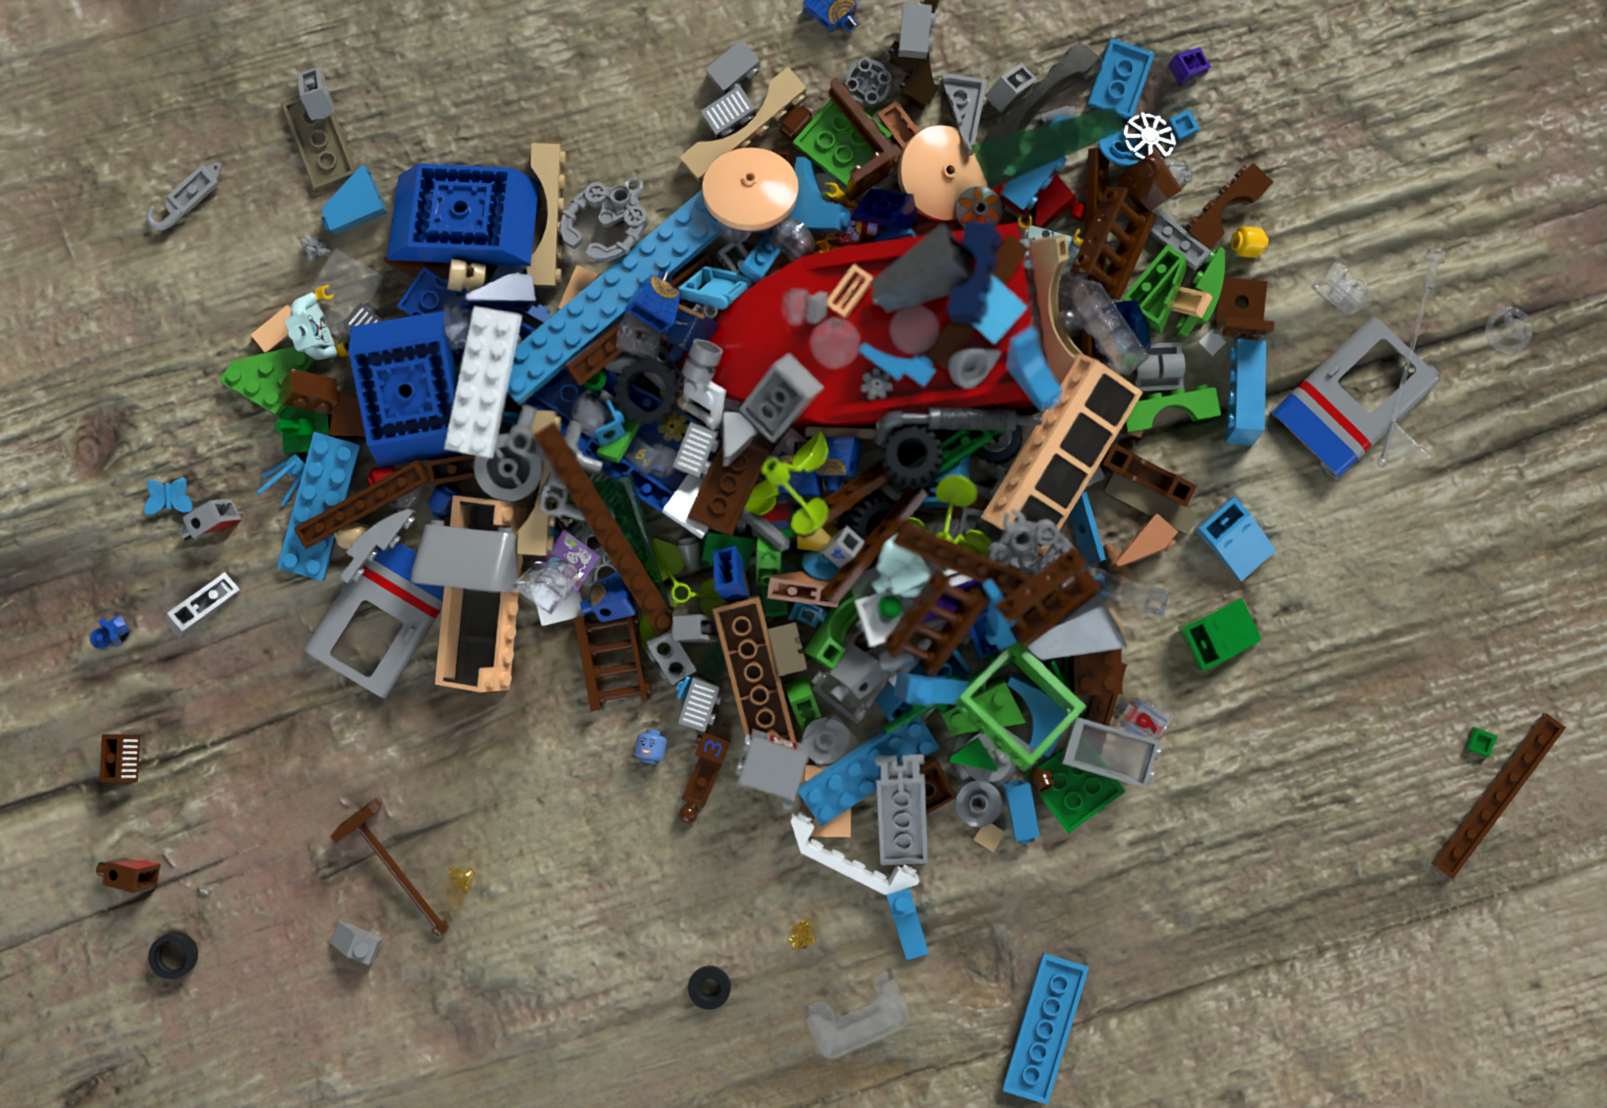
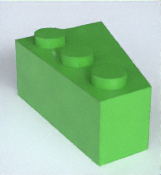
M1167 244L1122 297L1124 308L1160 334L1163 332L1187 272L1188 264L1186 257Z
M1002 675L987 682L984 691L977 689L970 697L1000 727L1026 723ZM948 704L947 711L945 712L940 710L952 735L978 731L974 726L975 723L968 717L961 715L962 711L955 704Z

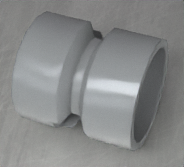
M694 340L689 352L691 358L686 359L682 369L683 375L697 383L710 384L715 373L714 366L718 365L722 356V349L705 340Z

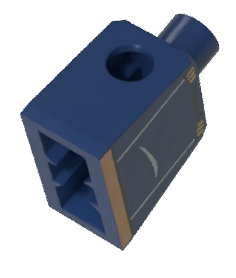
M678 304L674 325L662 334V339L672 344L667 358L680 363L685 351L690 352L694 340L709 341L719 324L701 313Z

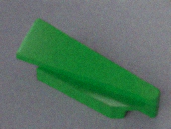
M962 429L942 442L943 466L941 467L940 474L993 439L992 436L1004 430ZM923 455L906 468L913 469L921 466L926 461L927 455Z

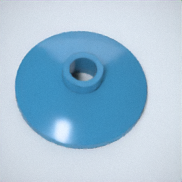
M1108 130L1101 134L1098 140L1099 149L1111 162L1128 167L1141 160L1127 148L1123 131ZM1136 139L1128 140L1133 149L1139 144ZM1141 147L1137 153L1143 156V149Z
M809 550L802 559L804 571L810 577L821 581H831L842 568L837 567L822 551Z

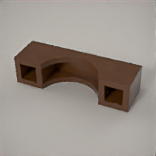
M1252 163L1248 168L1244 165L1234 175L1237 178L1232 185L1227 182L1218 192L1221 196L1216 201L1211 199L1202 208L1205 213L1199 219L1195 216L1186 225L1189 229L1187 232L1208 249L1225 234L1221 223V216L1226 204L1233 201H1246L1252 204L1273 183L1256 164Z
M1115 443L1111 444L1100 463L1185 507L1197 485L1139 457Z

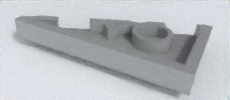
M943 73L942 83L967 154L973 155L987 80Z

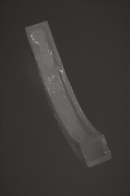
M1036 553V562L1033 565L1026 566L1017 557L1013 556L1007 566L1033 577L1058 557L1048 554L1043 556ZM1087 565L1081 570L1083 573L1088 570L1101 585L1103 591L1099 593L1100 595L1125 603L1144 612L1164 615L1170 592L1091 565ZM1071 577L1064 585H1068L1075 578Z

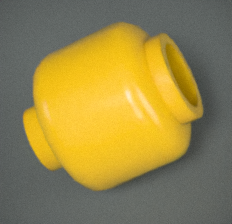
M1242 226L1233 233L1231 247L1239 257L1258 258L1268 247V237L1260 227Z

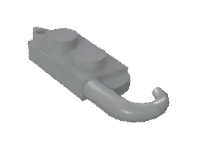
M217 163L208 166L201 164L167 195L165 205L170 214L162 222H156L153 219L154 206L148 209L146 214L148 224L156 230L170 228L220 184L218 180L223 164Z

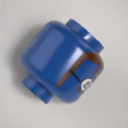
M449 483L436 486L428 501L432 515L442 520L445 517L451 518L453 495L462 496L460 489Z

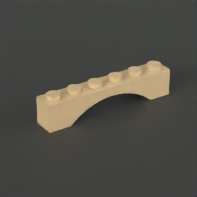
M786 67L770 81L768 93L761 109L744 128L723 139L697 142L680 156L681 163L698 183L702 182L707 169L717 158L736 149L748 148L752 143L751 140L757 135L760 137L765 134L770 128L768 125L774 120L778 122L783 119L788 113L786 110L792 105L798 106L806 98L804 96L806 94V87L793 71Z
M531 143V168L538 176L544 188L548 209L547 224L542 241L532 255L531 266H527V275H532L534 288L558 289V283H562V269L559 268V259H563V245H559L560 236H562L560 214L565 209V199L561 198V189H565L566 177L562 175V166H566V151H563L560 144Z
M1066 235L1038 238L1030 241L1029 255L1033 260L1034 267L1032 276L1037 288L1036 303L1039 306L1041 316L1039 324L1044 336L1043 350L1047 357V367L1057 383L1063 382L1079 354H1083L1073 343L1065 328L1061 327L1058 323V315L1060 313L1058 307L1059 282L1064 267L1069 260Z
M537 410L531 428L533 434L552 422L555 423L560 431L561 417H558V412ZM542 460L540 489L545 484L550 470L549 464ZM548 497L544 501L545 508L552 509V504L556 503V499ZM538 499L529 518L518 530L517 554L546 556L550 554V550L553 551L554 536H551V527L555 526L556 516L543 512L539 508Z

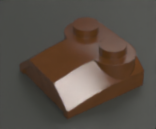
M1157 150L1138 161L1118 177V187H1126L1128 189L1126 195L1130 196L1140 211H1153L1169 198L1182 191Z
M925 758L924 764H919V771L925 777L927 815L953 799L956 800L957 794L937 758Z

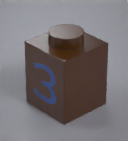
M705 731L703 735H697L693 746L697 749L695 755L722 765L731 740Z

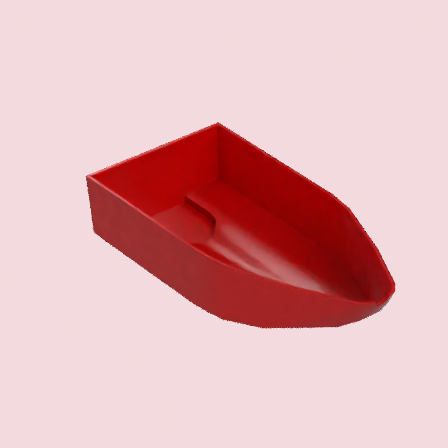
M1017 223L996 226L1002 236L1001 245L1009 234L1020 241ZM964 230L951 232L962 243ZM927 235L845 246L804 256L746 290L731 304H728L725 309H719L717 315L712 318L719 325L708 342L717 345L722 349L723 353L718 365L714 366L715 373L711 382L726 390L723 408L741 412L739 408L772 366L790 354L824 387L812 403L791 424L792 426L805 429L807 426L877 429V422L889 413L902 411V414H927L928 408H939V410L941 408H944V410L945 408H953V410L954 408H961L962 410H994L999 406L1003 410L1037 408L1006 368L1011 340L1032 326L1023 260L1017 265L1004 286L1028 308L994 345L975 328L959 350L972 348L992 349L1002 352L988 374L975 387L968 389L958 386L950 376L949 367L945 370L933 362L934 364L931 368L935 370V373L925 386H922L904 372L899 380L889 374L890 379L887 383H891L893 389L885 391L887 395L885 399L880 400L878 395H876L874 400L868 399L869 392L861 391V385L866 384L862 379L865 373L872 375V370L875 368L880 370V375L887 372L858 351L863 342L879 352L897 358L912 359L914 355L918 358L922 355L926 357L951 320L947 313L951 294L887 313L880 305L877 306L871 296L873 292L871 284L846 319L834 312L833 309L827 307L826 317L816 324L810 323L807 320L809 299L820 291L828 293L829 298L853 264L875 279ZM968 256L972 274H974L976 260ZM858 273L855 274V276L852 278V280L849 282V284L837 298V300L834 303L835 305L839 303V301L845 295L847 290L854 283L856 278L859 276ZM864 278L863 281L860 283V285L857 287V289L854 291V293L851 295V297L848 299V301L845 303V305L842 307V310H844V308L847 306V304H848V303L850 302V300L853 298V296L855 295V293L858 291V289H859V288L861 287V285L864 283V281L866 280L865 278ZM672 344L667 349L668 352L670 351ZM685 351L680 363L675 362L681 372L686 359L691 358L687 351ZM902 423V425L912 424V423Z

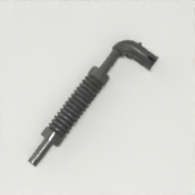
M928 408L927 414H902V411L885 415L877 422L874 441L880 446L882 440L886 444V438L888 435H891L892 429H895L896 426H901L902 423L927 424L928 430H939V428L940 430H948L949 428V430L990 429V431H993L994 429L995 431H1002L1003 429L1004 431H1014L1016 425H1042V416L1016 415L1015 409L962 410L961 408H954L953 410V408H945L944 410V408H941L939 410V408Z

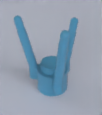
M296 453L292 456L289 455L284 461L261 475V478L264 479L283 468L257 490L256 494L260 495L286 473L292 478L296 475L297 478L280 504L281 507H284L301 481L305 462Z

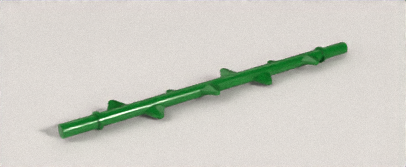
M994 654L989 655L987 667L964 679V681L969 682L968 688L998 658ZM1008 658L994 673L1010 664L1018 669L1020 668ZM952 675V676L949 677V679L960 680L959 678L955 677L954 675ZM986 681L978 688L979 690L984 691L986 689ZM913 703L912 710L906 713L903 712L901 716L885 724L883 729L886 734H889L907 723L910 724L912 720L935 707L943 712L947 711L948 704L931 703V705Z

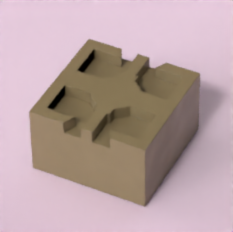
M796 622L769 628L768 633L779 676L806 670L807 665Z

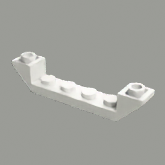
M792 812L790 814L791 824L802 854L884 895L918 885L920 880L916 870L904 864L903 867L896 865L889 879L886 880L887 877L881 872L874 870L872 873L866 870V866L859 861L853 860V862L844 859L845 856L836 850L830 852L823 848L824 845L814 839L808 841L814 829L811 817L802 812L798 814Z

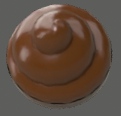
M1033 768L1030 781L1032 789H1036L1037 793L1050 789L1054 785L1052 774L1049 771H1043L1041 768Z

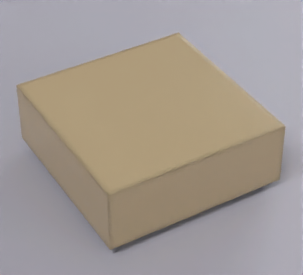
M991 823L990 825L980 827L973 840L994 852L1006 832Z

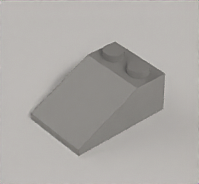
M788 354L772 366L739 410L774 443L812 403L824 387Z

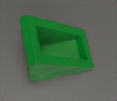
M978 737L954 751L948 757L949 762L994 772L998 770L997 765Z

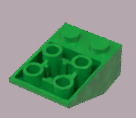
M1242 597L1177 627L1197 670L1205 671L1262 640Z

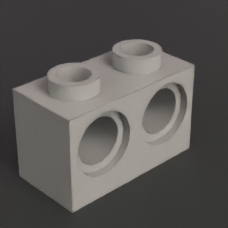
M671 629L659 637L655 634L646 640L648 648L645 650L652 662L657 660L660 667L657 669L664 681L669 679L673 685L697 671L681 642L673 640ZM661 643L669 644L668 649L665 651H659L657 647ZM674 662L681 663L680 668L677 670H671L669 667Z

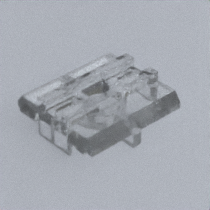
M626 311L623 322H621L616 348L629 352L632 355L654 360L657 350L660 348L659 342L662 338V333ZM637 330L643 333L642 340L637 339Z

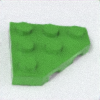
M295 346L232 361L219 381L279 417L286 407L283 405V379L291 369L310 373L319 360H314L306 352L297 351Z

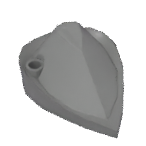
M972 348L957 352L950 359L949 372L952 380L958 386L964 388L975 387L988 374L1002 352L992 349Z

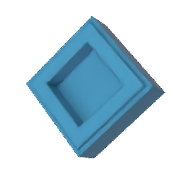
M1190 109L1167 120L1169 126L1173 128V134L1177 142L1200 130Z

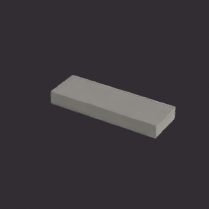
M1158 208L1154 212L1157 218L1150 235L1162 245L1166 246L1168 244L1183 254L1187 259L1188 266L1196 271L1209 258L1212 251Z

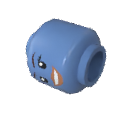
M647 729L646 733H640L637 736L634 754L639 758V762L657 765L658 761L664 759L667 740L665 737L660 736L661 731Z

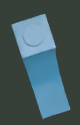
M796 157L794 171L798 180V198L795 207L787 217L786 227L797 233L847 234L848 226L851 222L850 210L840 204L827 202L817 186L815 176L816 164L805 157Z
M1031 326L1011 340L1006 368L1039 411L1042 412L1047 408L1052 410L1061 402L1063 390L1048 369L1038 345V334Z
M1010 671L1006 679L1007 686L1013 688L1023 697L1032 714V727L1027 743L1028 747L1031 748L1030 751L1033 752L1068 714L1037 684ZM1062 733L1041 754L1040 757H1043V755H1045L1050 758Z
M897 672L894 696L905 702L916 704H954L968 689L969 682Z

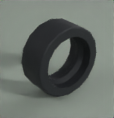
M171 932L159 937L152 944L149 950L148 961L151 969L157 976L174 980L184 976L194 968L198 960V948L196 942L189 935L183 932ZM177 942L185 949L187 958L181 968L170 969L163 964L160 951L166 943Z

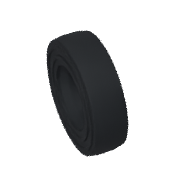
M701 967L692 974L689 980V996L693 1003L702 1009H716L722 1006L730 995L731 984L729 977L718 967ZM705 979H713L718 983L719 990L714 996L708 997L701 992L700 985Z

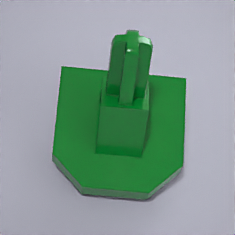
M286 406L280 414V420H277L276 425H274V430H277L278 434H282L284 454L309 452L314 432L329 435V415Z

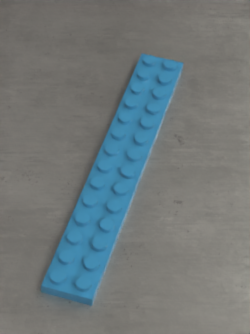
M703 189L634 246L628 255L625 254L518 345L519 347L515 350L507 393L519 406L564 369L566 363L629 313L624 310L625 306L645 279L651 275L658 276L661 271L668 272L673 276L729 228V226L719 222L709 212L703 199Z

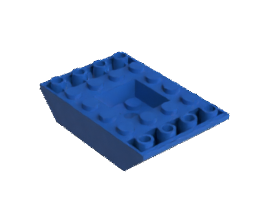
M417 164L398 176L387 259L451 263V259L464 260L469 264L476 262L491 265L531 266L540 184L538 181L514 168ZM458 206L467 207L466 211L462 213L455 212Z
M445 311L352 326L349 355L367 445L378 467L464 454L445 449L458 386V376ZM403 384H408L412 388V394L408 398L402 396L400 392Z

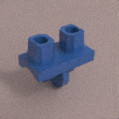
M117 615L108 622L105 618H102L98 621L102 628L95 629L91 633L90 642L97 649L107 648L111 641L117 647L122 644L120 638L130 632L120 615Z

